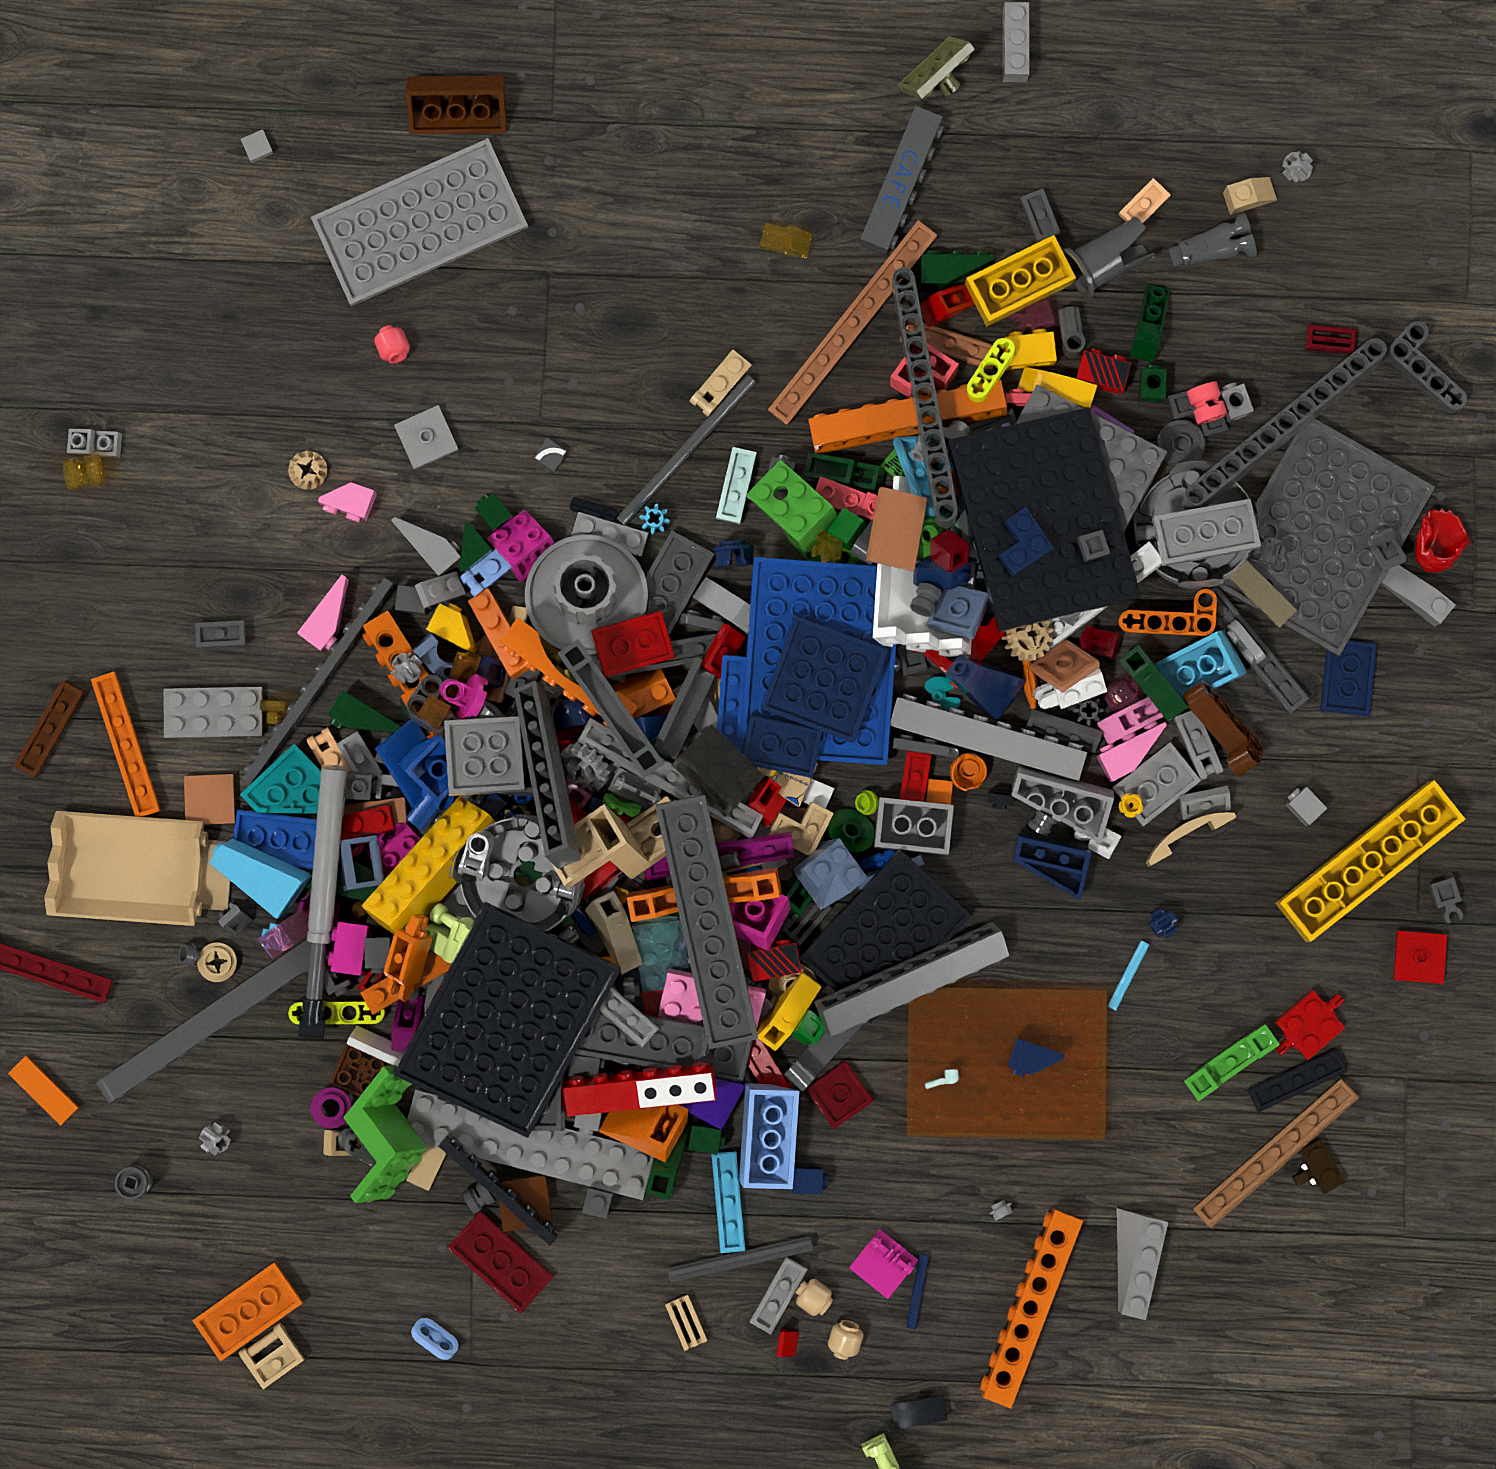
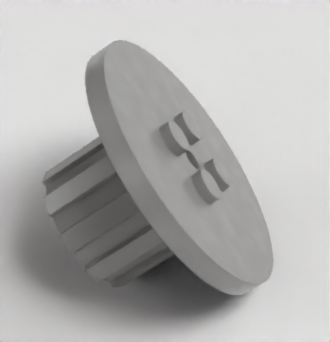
M577 535L556 542L538 557L527 577L525 604L534 629L545 642L561 651L579 639L591 656L597 654L590 630L645 615L648 604V588L640 564L622 545L597 535Z

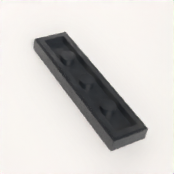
M1334 1049L1247 1089V1092L1256 1111L1259 1113L1344 1074L1348 1070L1338 1049Z

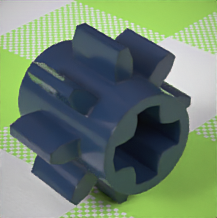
M1158 908L1150 914L1152 920L1148 924L1158 938L1162 935L1169 938L1177 932L1174 927L1179 922L1169 909L1163 912L1161 908Z

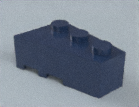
M1017 833L1012 854L1013 861L1071 894L1076 899L1081 900L1091 857L1090 849Z

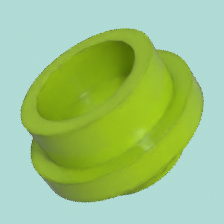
M870 790L860 793L855 800L857 810L864 815L874 814L878 808L877 795Z

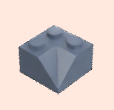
M840 838L827 840L792 869L819 909H823L846 896L867 879V876Z

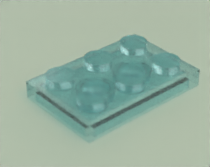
M680 916L632 922L634 938L643 963L639 966L643 992L663 990L668 968L691 973Z

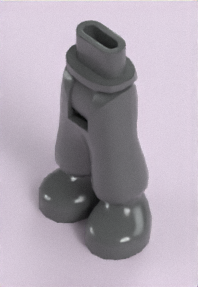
M1238 214L1235 222L1232 224L1222 223L1208 231L1183 241H1178L1177 246L1168 248L1172 265L1184 264V266H1188V264L1194 265L1214 260L1229 259L1235 257L1240 251H1243L1248 258L1256 257V245L1253 234H1250L1251 228L1246 214ZM1236 235H1246L1239 239H1232Z

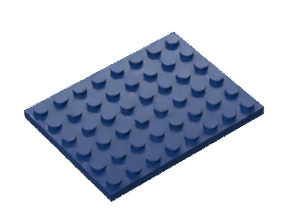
M753 557L740 755L742 753L749 715L803 725L760 709L795 615L888 650L854 743L822 732L817 760L887 765L896 644H893L892 647L884 646L873 638L877 566Z

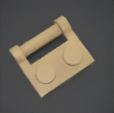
M281 1323L276 1324L273 1327L274 1330L249 1348L244 1347L238 1352L262 1389H265L305 1360ZM280 1338L283 1345L258 1363L254 1361L253 1356Z

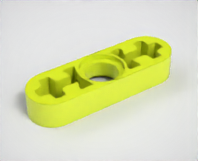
M1000 338L995 341L968 382L967 395L971 401L977 403L985 401L1015 355V346L1010 339ZM1008 347V353L1004 352L1000 357V361L997 360L1000 354L999 348L1004 349ZM988 365H994L998 368V372L995 375L989 376L985 374L984 369ZM982 378L985 381L982 385L983 393L978 392L977 394H974V388H978L980 386V384L982 383Z

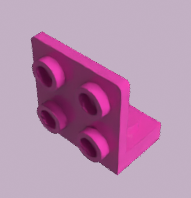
M523 510L487 537L488 542L508 562L515 577L520 582L527 579L538 557L554 544L551 536L526 510Z
M408 823L395 824L396 830L378 835L383 872L387 876L420 840ZM368 844L364 849L371 858L370 847Z

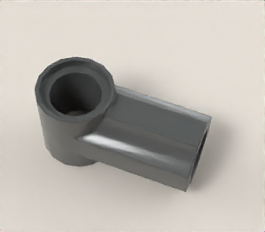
M1065 307L1058 310L1062 339L1061 350L1066 357L1074 359L1082 354L1085 338L1082 332L1079 307ZM1071 340L1076 341L1080 347L1078 349H1071L1068 347L1067 342Z

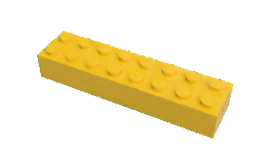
M1429 781L1275 904L1305 942H1311L1463 822L1465 818L1436 781Z

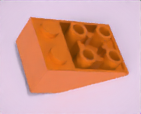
M681 1105L609 1112L599 1132L666 1163L688 1123V1109Z

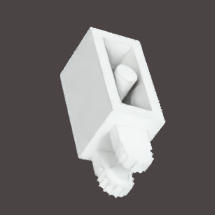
M1097 668L1064 693L1046 683L1041 685V687L1038 686L1034 690L1033 695L1038 700V704L1042 709L1057 705L1063 709L1105 693L1107 689L1102 672Z

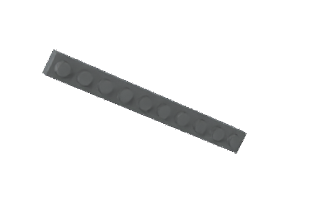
M384 578L382 582L379 580L374 585L371 591L373 595L368 602L364 601L357 610L359 615L354 622L349 621L343 630L344 636L340 642L335 641L329 649L330 656L325 662L321 661L314 671L316 673L315 677L311 682L307 681L300 691L302 695L298 701H293L286 710L288 715L284 721H279L272 730L274 735L269 742L265 741L257 751L259 754L254 762H249L243 771L245 776L242 778L245 782L251 784L269 767L364 633L363 625L373 620L396 586L392 582Z

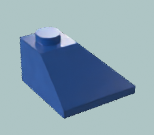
M438 734L416 745L398 763L437 804L449 793L445 740Z

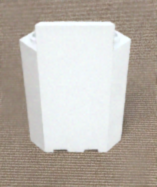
M894 476L893 490L912 494L906 477ZM917 557L916 563L923 561L925 559ZM881 564L877 565L873 638L876 641L890 647L893 644L906 645L907 650L926 652V650L933 649L939 651V655L947 657L959 656L960 654L971 655L972 639L928 628L926 623L929 617L918 615L911 610L910 604L912 599L917 596L916 590L918 587L913 584L914 571H906ZM971 564V581L960 586L975 589L976 564Z

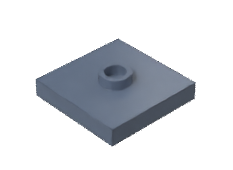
M958 586L952 590L941 589V597L938 602H935V611L926 623L928 628L974 639L990 602L988 593L964 586Z

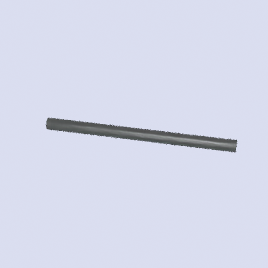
M749 375L736 386L616 517L622 525L626 526L756 384Z

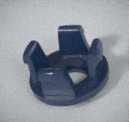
M747 540L719 542V546L713 547V551L716 553V567L731 565L733 551L738 566L752 565V549H754V545H747Z

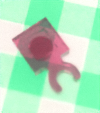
M1049 300L1025 307L1027 314L1014 313L1010 316L1012 322L1021 321L1019 326L1013 327L1014 332H1024L1029 326L1034 331L1056 325Z

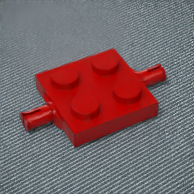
M1310 990L1275 1021L1285 1038L1279 1046L1274 1048L1277 1053L1283 1056L1286 1051L1293 1047L1299 1050L1305 1059L1309 1060L1345 1029L1334 1012L1340 1004L1345 1002L1344 999L1337 993L1335 997L1326 1003L1320 999L1314 990Z

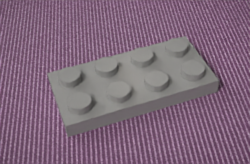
M1251 499L1158 515L1152 518L1162 566L1249 551L1261 547Z
M263 687L164 689V738L264 736Z

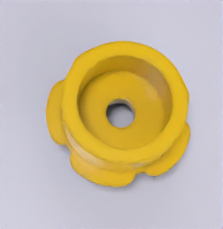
M1127 793L1122 796V801L1119 802V810L1125 813L1126 817L1132 818L1142 812L1143 804L1139 795ZM1129 803L1133 804L1132 808L1129 807Z

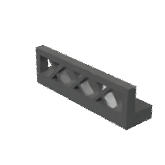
M695 657L654 746L657 752L675 760L715 678L714 674L700 669L702 659Z

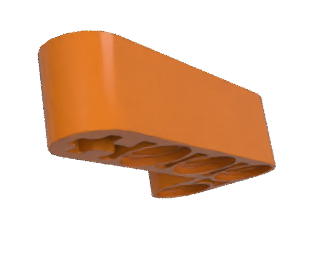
M1209 589L1198 591L1194 596L1193 613L1127 610L1120 615L1119 626L1124 632L1207 636L1215 629L1217 598L1215 593ZM1206 593L1211 596L1212 604L1209 607H1202L1198 603V598L1201 594ZM1128 615H1132L1134 620H1140V615H1145L1143 620L1144 630L1139 629L1140 624H1133L1132 628H1127V624L1123 623L1122 620L1127 619ZM1158 616L1161 619L1160 628L1156 630L1149 628L1147 624L1148 618ZM1182 617L1186 621V627L1182 631H1177L1173 628L1172 621L1174 618ZM1206 618L1210 621L1211 627L1209 631L1202 632L1197 628L1199 619Z

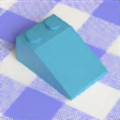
M1225 629L1217 631L1155 663V666L1183 701V694L1202 680L1207 681L1214 689H1217L1247 674Z

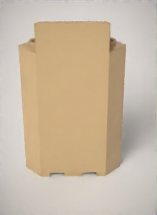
M66 811L55 812L50 827L53 847L47 862L50 881L44 897L47 915L194 926L197 916H201L202 909L228 911L231 881L209 863L214 856L212 853L214 848L220 842L225 843L227 841L208 840V832H204L202 821Z

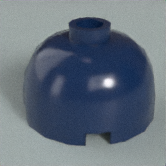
M568 697L557 704L553 713L556 732L565 728L572 729L586 726L590 718L603 724L602 717L598 713L593 717L582 708L585 705L579 699L573 702Z

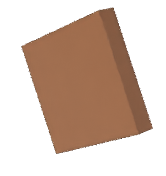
M1067 639L1044 654V657L1030 664L1031 672L1062 693L1100 667L1099 660Z
M234 774L184 776L185 820L202 821L203 825L235 823Z

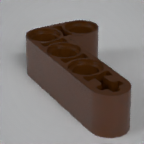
M1202 680L1183 694L1186 705L1228 752L1227 763L1235 775L1242 776L1261 762L1263 754L1261 743L1207 681Z

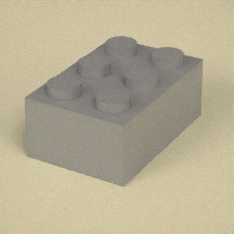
M880 797L878 800L874 848L893 850L900 848L902 851L949 855L954 805Z

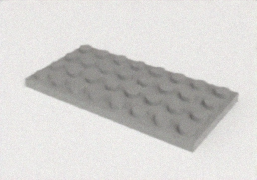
M488 138L311 217L350 306H354L528 228L527 222Z

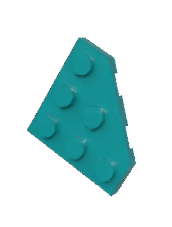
M293 744L240 795L257 813L317 814L321 771Z

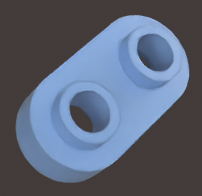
M421 1318L412 1327L411 1333L414 1340L436 1357L448 1360L458 1350L456 1338L431 1319Z

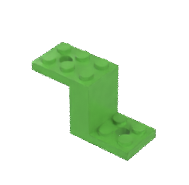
M781 459L746 494L756 506L783 529L793 548L808 561L837 563V557L842 553L850 555V559L846 564L870 566L850 554V551L844 547L840 550L830 543L831 539L827 530L838 516L836 511L828 501ZM779 489L788 490L787 497L782 500L776 499L775 494Z
M396 1065L384 1066L344 1116L345 1121L377 1162L350 1195L355 1204L390 1198L395 1193V1188L398 1184L408 1177L410 1169L421 1161L422 1154L428 1148L395 1105L402 1098V1093L405 1089L412 1085V1083L393 1075Z

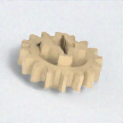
M1050 620L1006 631V635L1002 637V640L1008 641L1005 649L1012 648L1011 656H1018L1020 661H1033L1036 658L1044 657L1043 652L1050 650L1047 643L1053 642V639L1049 637V633H1052L1053 629L1047 627Z

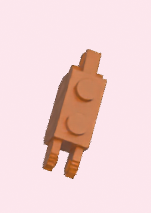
M423 914L412 915L405 929L398 930L394 934L383 971L385 976L389 977L387 992L392 995L398 993L399 999L404 1002L411 997L414 985L420 983L433 938L426 932L429 917Z

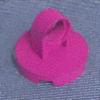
M474 674L466 684L455 679H447L440 686V694L448 702L457 705L456 718L460 720L470 719L471 715L476 717L483 706L487 692L483 691V686L488 685V680L478 674ZM451 684L458 686V693L454 697L446 695V689Z

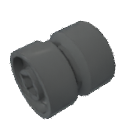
M133 1165L124 1168L115 1178V1189L125 1199L132 1200L144 1196L153 1186L152 1173L143 1165Z

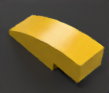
M1024 367L1017 389L1024 390V393H1032L1035 386L1039 385L1082 408H1090L1097 385L1052 372Z

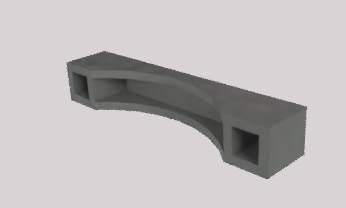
M577 639L557 654L588 696L643 778L664 765L663 760L580 640Z

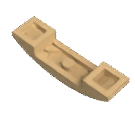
M1235 813L1209 814L1190 820L1175 828L1154 847L1146 860L1147 866H1151L1172 854L1168 844L1205 823H1208L1211 830L1217 829L1236 818Z

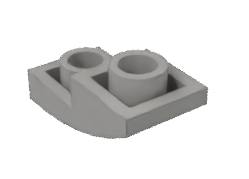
M69 429L67 453L120 457L122 433L94 431L92 429Z

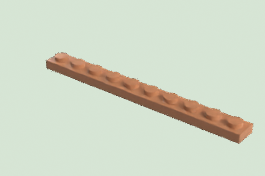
M919 220L915 223L768 409L769 413L788 426L893 293L892 278L894 272L901 267L911 270L921 258V255L925 253L936 239L937 234ZM903 279L898 280L897 283L900 284Z

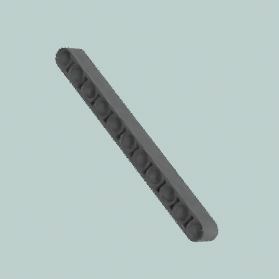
M901 267L893 274L892 291L932 509L936 524L942 528H949L955 524L957 519V503L915 276L910 269ZM906 279L909 283L907 285H900L897 281ZM903 302H911L914 306L904 308L901 304ZM913 324L916 325L918 329L915 331H909L905 327L907 325ZM918 347L922 352L920 354H913L910 352V349ZM922 370L926 375L924 377H917L914 375V372ZM922 393H926L931 398L929 400L923 401L919 399L918 396ZM930 416L935 419V422L926 424L922 419ZM929 440H936L939 442V445L937 447H930L927 445V442ZM940 463L944 468L940 471H935L931 468V465ZM943 486L948 489V492L946 494H938L935 489ZM942 510H949L953 515L949 518H944L939 513Z
M1377 338L1368 340L1198 478L1185 491L1182 500L1183 509L1191 510L1207 507L1379 367L1387 351L1386 344ZM1369 351L1377 353L1378 356L1371 355ZM1351 366H1357L1360 370H1354ZM1333 380H1339L1343 385H1338ZM1316 394L1323 395L1325 399H1319L1316 397ZM1298 409L1306 410L1307 414L1300 413ZM1280 423H1285L1290 428H1283ZM1262 438H1269L1272 443H1266ZM1249 452L1253 454L1254 457H1246L1244 453ZM1226 467H1232L1236 472H1229L1226 470ZM1207 482H1215L1218 487H1211ZM1195 496V497H1197L1200 501H1199V502H1193V501L1190 500L1189 497Z
M305 940L99 1080L96 1085L109 1104L115 1102L309 970L311 942ZM327 944L326 958L329 957L330 951H333L329 944Z

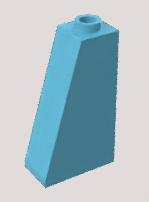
M235 839L225 843L220 842L212 851L214 856L209 862L276 919L290 910L312 877L310 873Z

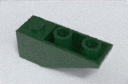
M935 250L926 251V254H922L920 259V288H946L992 265L995 255H989V252L977 251L975 255H965L964 251H951L950 254H941L940 251Z
M1146 284L1129 357L1149 362L1154 361L1160 345L1170 289Z
M1139 645L1119 660L1168 722L1188 708Z
M685 1126L666 1163L654 1158L645 1194L667 1200L673 1198L690 1126Z

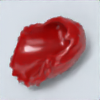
M1442 508L1440 511L1432 509L1422 518V525L1416 536L1415 559L1423 570L1440 573L1450 569L1454 565V561L1460 557L1461 552L1470 544V537L1466 533L1461 518L1458 515H1453L1450 510L1445 512Z

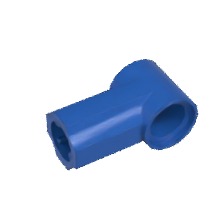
M422 789V798L406 818L418 829L424 831L439 812L445 811L450 807L454 796H449L448 793L437 804Z

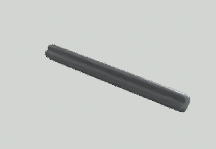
M804 1237L672 1267L667 1271L669 1281L673 1283L810 1252L813 1250L812 1239Z

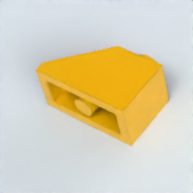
M439 603L426 630L475 654L477 648L468 619L461 614L462 609L451 603L447 607Z

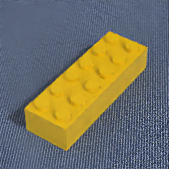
M459 796L361 907L375 922L392 934H395L398 930L405 929L412 915L423 914L428 916L432 909L457 883L452 875L459 850L467 843L471 835L495 823V820L490 814L473 805L462 796ZM457 851V854H456V856H455V858H454V861H453V863H452V859H453V857H454V855H455V852ZM450 866H452L451 878H449Z

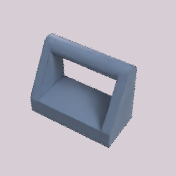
M378 835L340 840L338 863L343 892L379 886L385 879ZM369 842L375 881L356 883L350 845Z

